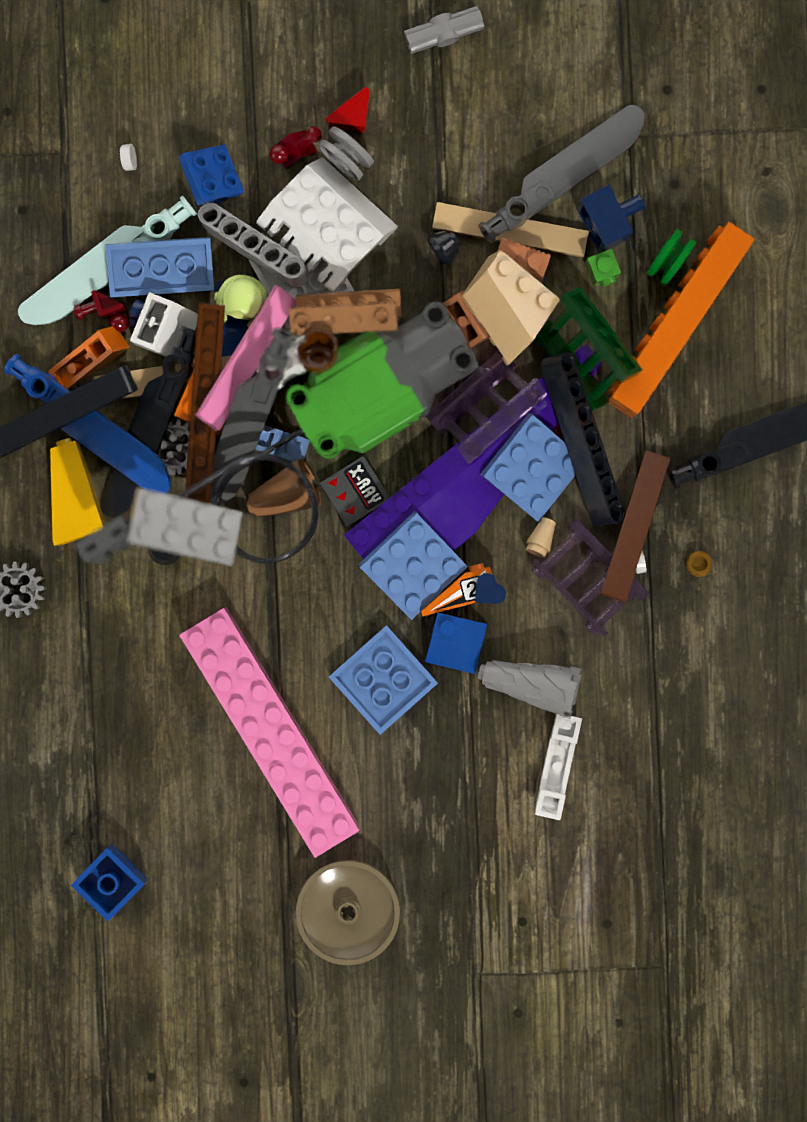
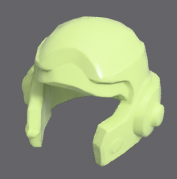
M235 275L224 281L219 291L215 293L214 300L216 304L225 305L224 323L227 321V315H230L234 318L250 320L247 324L249 327L265 302L267 292L257 279L247 275Z

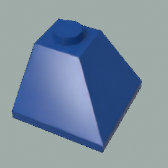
M438 612L425 662L475 674L487 624Z

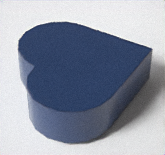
M136 300L132 305L129 328L131 330L135 329L145 304L143 301Z
M481 574L476 582L475 602L499 604L504 601L506 597L504 587L497 584V580L492 574Z

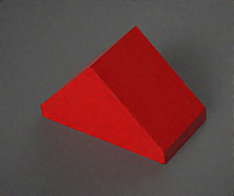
M365 87L325 118L326 125L330 129L334 126L341 130L366 133L370 90Z

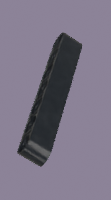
M569 352L546 357L541 364L542 373L591 522L597 527L621 523L624 519V508L576 360Z
M125 365L1 426L0 458L137 391L138 387L128 366Z

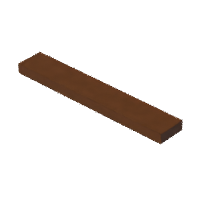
M647 450L644 452L601 590V596L623 603L627 601L668 468L669 457Z

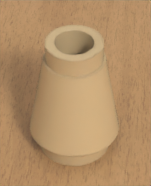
M542 517L526 541V551L543 558L546 556V553H550L556 522Z

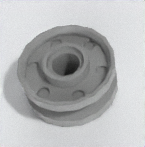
M333 126L328 132L335 143L332 144L322 139L318 143V147L339 169L351 178L359 181L363 177V173L357 164L359 163L370 168L374 164V160L353 138L341 129Z

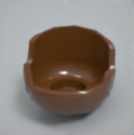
M319 329L309 331L306 334L304 342L298 346V359L303 368L319 374L330 370L335 365L338 359V346L336 338L330 332Z

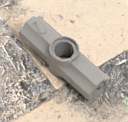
M478 6L452 15L451 13L437 15L429 23L405 30L404 35L408 49L413 54L436 45L438 47L448 46L458 41L462 36L483 30L485 26Z

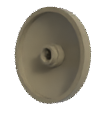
M358 860L334 861L316 870L303 885L296 905L297 927L306 945L320 958L339 965L362 964L380 955L393 940L400 919L398 896L390 880L376 867Z

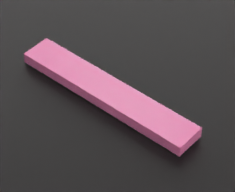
M274 286L196 414L199 419L214 430L219 431L227 419L239 385L250 379L259 366L261 356L266 348L271 345L273 329L283 326L289 316V308H293L296 304V300L280 286Z

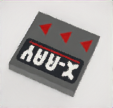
M364 456L320 482L347 527L377 509L390 498Z

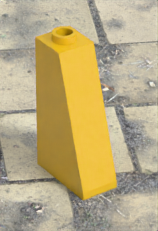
M71 438L56 442V447L50 448L54 546L85 538L106 525L80 442L72 441Z

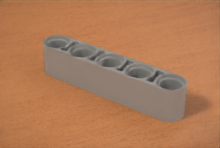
M206 203L200 207L198 217L209 234L289 286L300 287L306 283L308 273L303 261L299 257L217 204ZM211 216H217L214 221L207 222ZM231 229H238L235 234L227 235ZM252 242H258L256 247L248 248ZM279 255L276 261H268L271 256ZM292 269H300L296 275H289Z

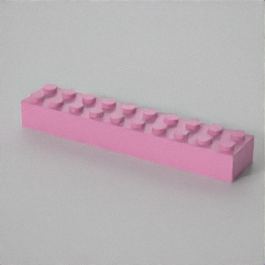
M227 607L180 634L179 636L313 856L316 858L360 831V825Z

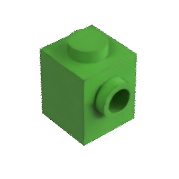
M612 249L591 256L585 261L593 287L600 284L602 287H606L617 282L616 278L619 277L621 271Z

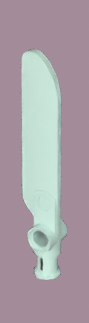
M182 195L178 203L169 210L164 209L159 214L150 216L142 227L127 225L120 227L25 300L18 308L20 319L26 324L44 325L64 318L73 311L75 305L82 304L92 296L91 291L96 290L98 292L109 283L105 244L169 240L173 233L180 228L179 224L191 215L195 216L197 214L196 211ZM163 222L165 224L164 231L160 234H155V225Z

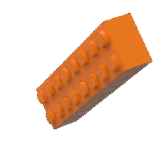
M730 222L724 227L718 226L706 242L710 247L708 249L704 247L692 263L695 269H690L678 284L681 290L679 292L675 291L663 308L667 310L665 314L661 312L649 328L653 331L651 335L646 334L637 345L635 351L638 354L634 359L643 370L637 376L622 383L618 379L606 392L609 395V404L630 418L639 414L755 239Z

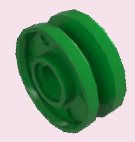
M679 228L666 241L646 272L647 275L652 277L659 269L664 271L660 280V284L666 286L677 273L697 242L691 237L683 246L678 243L683 233Z

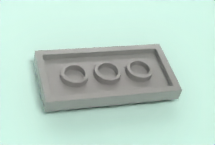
M139 488L136 489L126 543L230 566L233 563L242 512Z

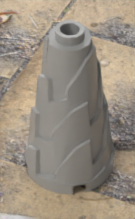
M491 660V662L487 661L486 665L481 664L478 679L482 680V684L486 688L508 694L543 710L559 714L563 718L571 719L573 710H571L572 704L575 705L582 668Z

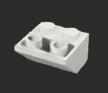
M149 292L130 341L134 345L167 357L170 355L173 346H177L182 333L180 330L181 326L196 330L198 314L173 301Z

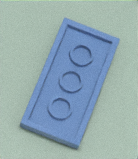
M210 237L105 244L110 297L148 295L149 292L152 294L214 290Z

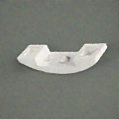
M559 714L555 716L541 775L535 815L561 820L566 797V786L582 718L571 716V719H567Z

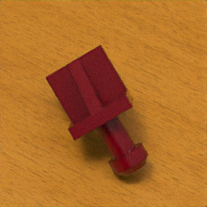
M311 126L308 130L288 134L270 149V160L275 164H283L285 169H288L301 158L316 155L318 152L313 142L317 143L321 140L322 133L320 129Z
M96 290L91 291L94 302L82 306L77 304L73 308L74 314L79 320L84 319L85 315L98 311L99 317L103 320L110 318V327L113 326L119 332H124L129 326L127 316L122 314L127 312L126 306Z

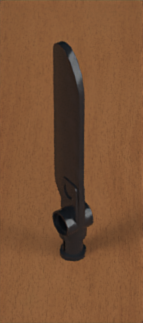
M184 326L180 328L182 333L177 346H173L170 355L163 360V375L149 381L145 386L128 430L130 435L156 454L159 452L185 382L191 377L194 370L193 362L195 359L194 351L197 331ZM180 361L182 367L180 372L177 373L175 366ZM114 468L101 500L100 508L102 513L109 517L124 514L133 507L136 489L143 488Z
M807 402L729 430L723 434L716 450L690 458L687 463L680 466H669L667 470L672 485L677 489L680 488V484L695 480L697 482L807 441ZM704 458L712 461L713 469L711 471L704 469L702 464ZM688 471L687 474L680 476L681 473Z

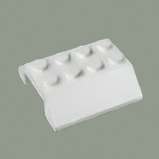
M323 157L308 164L270 202L256 222L264 231L271 226L267 232L271 237L276 235L285 224L289 231L281 239L279 245L285 248L292 241L287 250L299 257L304 265L311 259L306 266L309 272L315 270L323 259L328 265L320 273L318 281L321 283L325 282L333 272L334 274L325 284V287L330 292H336L346 281L348 274L378 244L381 245L398 228L393 221Z

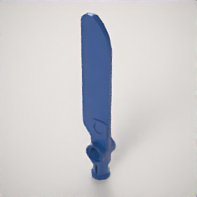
M19 354L13 355L4 367V373L7 375L11 374L21 381V386L26 388L27 393L31 397L40 398L46 404L71 392L58 383L52 374L44 373L36 366H29L21 360ZM40 380L45 384L44 391H41L39 388ZM95 411L61 428L143 489L166 495L170 491V475L158 455L99 411Z

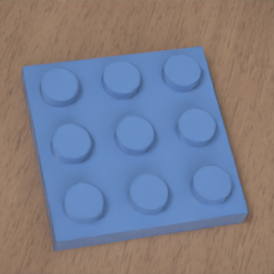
M528 413L481 473L485 479L538 522L576 475L566 443L530 413Z
M415 511L358 564L411 620L468 567Z
M387 625L329 676L332 682L380 735L438 684Z

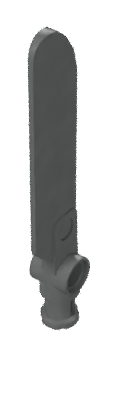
M636 105L626 106L529 173L523 180L521 195L510 198L507 204L496 212V216L486 223L481 222L478 224L484 238L492 244L495 238L504 231H511L514 228L523 226L530 217L627 151L638 139L644 125L645 114L643 110ZM513 208L520 209L523 214L520 216H515L511 213L510 210Z
M284 328L273 329L271 345L266 348L260 358L257 375L241 383L237 388L215 450L213 474L239 458L254 454L279 384L284 379V370L289 359L287 354L289 347L296 339V336L289 330ZM272 366V367H276L277 369L271 371V370H268V369H266V368ZM249 466L238 472L228 482L223 491L220 505L234 497L241 488ZM222 476L212 481L211 505L214 489Z

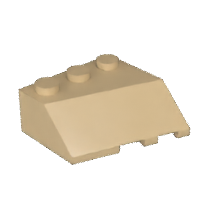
M501 250L488 256L461 296L477 322L481 323L489 334V340L493 346L496 345L503 355L502 359L506 365H509L534 340L560 301L555 294Z

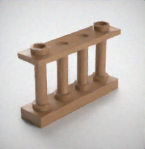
M400 289L297 294V308H289L291 333L294 335H306L309 331L319 329L330 333L397 330V317L402 316Z

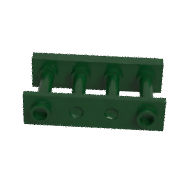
M579 287L566 292L559 299L566 309L553 323L550 321L545 322L536 338L550 356L569 352L574 356L591 409L595 411L609 403L604 393L618 379L622 383L637 376L643 369L584 290ZM573 317L581 330L566 344L558 331ZM588 338L596 348V351L581 364L573 352ZM604 359L612 371L597 385L589 375V372Z

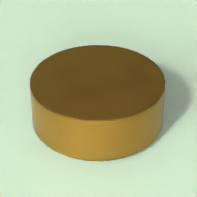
M695 551L688 555L685 566L691 575L702 577L711 571L712 559L706 552Z

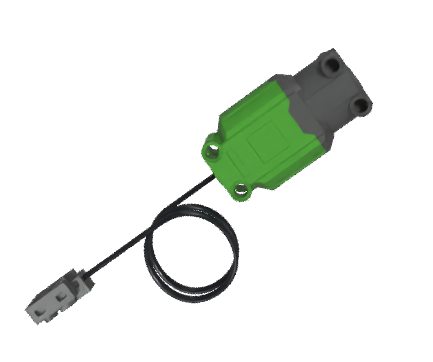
M439 302L428 304L422 313L400 325L397 330L363 332L338 347L337 362L330 370L319 374L308 371L305 384L293 386L288 390L286 399L296 416V420L301 427L300 429L258 454H251L237 459L176 497L184 499L222 476L212 496V505L220 507L222 494L228 482L238 472L254 462L273 461L288 467L303 482L310 497L312 518L307 534L296 547L285 554L273 558H258L244 552L237 545L235 548L237 555L252 562L276 563L286 560L300 552L313 537L318 523V504L315 493L306 477L287 460L269 453L305 433L321 457L325 459L336 458L340 451L345 448L364 454L428 415L435 398L434 395L457 381L466 379L479 368L474 353L469 349L459 326L450 318L446 307ZM298 397H306V401L302 405H295ZM331 440L334 442L331 450L323 451L321 449L325 441ZM120 516L75 543L74 545L85 563H94L95 565L99 563L101 565L114 557L112 552L119 554L133 546L134 544L126 543L131 518Z

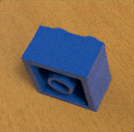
M111 843L71 886L97 912L109 921L148 881V878Z

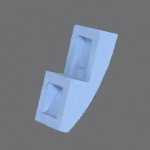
M264 425L255 450L262 452L290 435V433ZM297 436L269 454L292 462L298 459L304 460L310 441L309 439Z

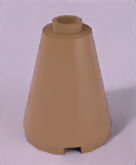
M295 460L291 464L306 477L315 493L317 504L320 506L321 495L319 488H314L312 480L315 477L304 460ZM285 467L251 492L248 496L249 500L246 501L249 512L252 515L255 514L258 518L312 509L310 497L303 482L288 467Z

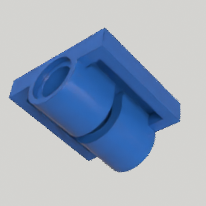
M225 144L182 153L178 157L197 205L206 203L218 205L229 198L237 197L244 193Z

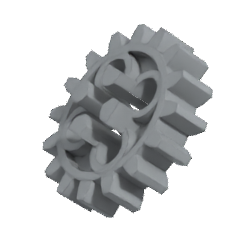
M171 419L157 454L165 464L169 475H176V473L178 475L186 474L188 443L179 445L173 443L186 442L185 436L189 437L190 423L187 422L185 424V420L178 419L175 422V420ZM170 432H171V434H172V435H170V440H171L172 442H170V441L168 440V438H167V436H168V434H169ZM177 449L178 452H168L166 456L168 457L167 459L164 457L165 451ZM182 453H184L185 456H186V459H185L184 462L181 461V459H183V454H182Z
M13 562L12 568L8 564H4V572L0 571V611L6 609V616L8 617L15 612L16 618L22 617V611L26 615H31V607L39 609L40 606L37 601L45 600L40 591L46 590V586H40L39 583L44 577L35 576L38 571L37 568L29 571V563H24L21 568L19 562ZM27 575L30 578L29 584L21 586L19 590L31 596L30 602H24L23 595L15 594L11 597L12 603L7 604L5 597L8 594H13L15 588L5 585V577L9 576L11 578L10 582L13 585H20L23 583V576Z

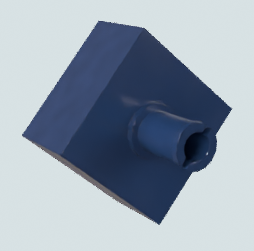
M608 185L582 198L578 204L577 211L587 231H589V235L598 253H602L628 240L633 230L627 217L644 210L645 204L639 194L619 204L611 186Z

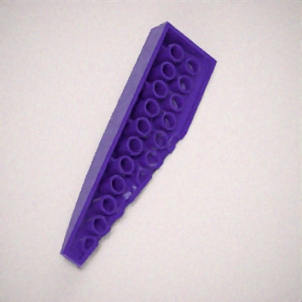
M586 344L574 354L583 364L594 352ZM600 361L589 372V375L592 378L603 365V363ZM544 376L473 430L344 535L363 560L414 511L453 551L478 531L481 524L504 495L481 475L482 471L528 413L534 415L551 431L559 423Z

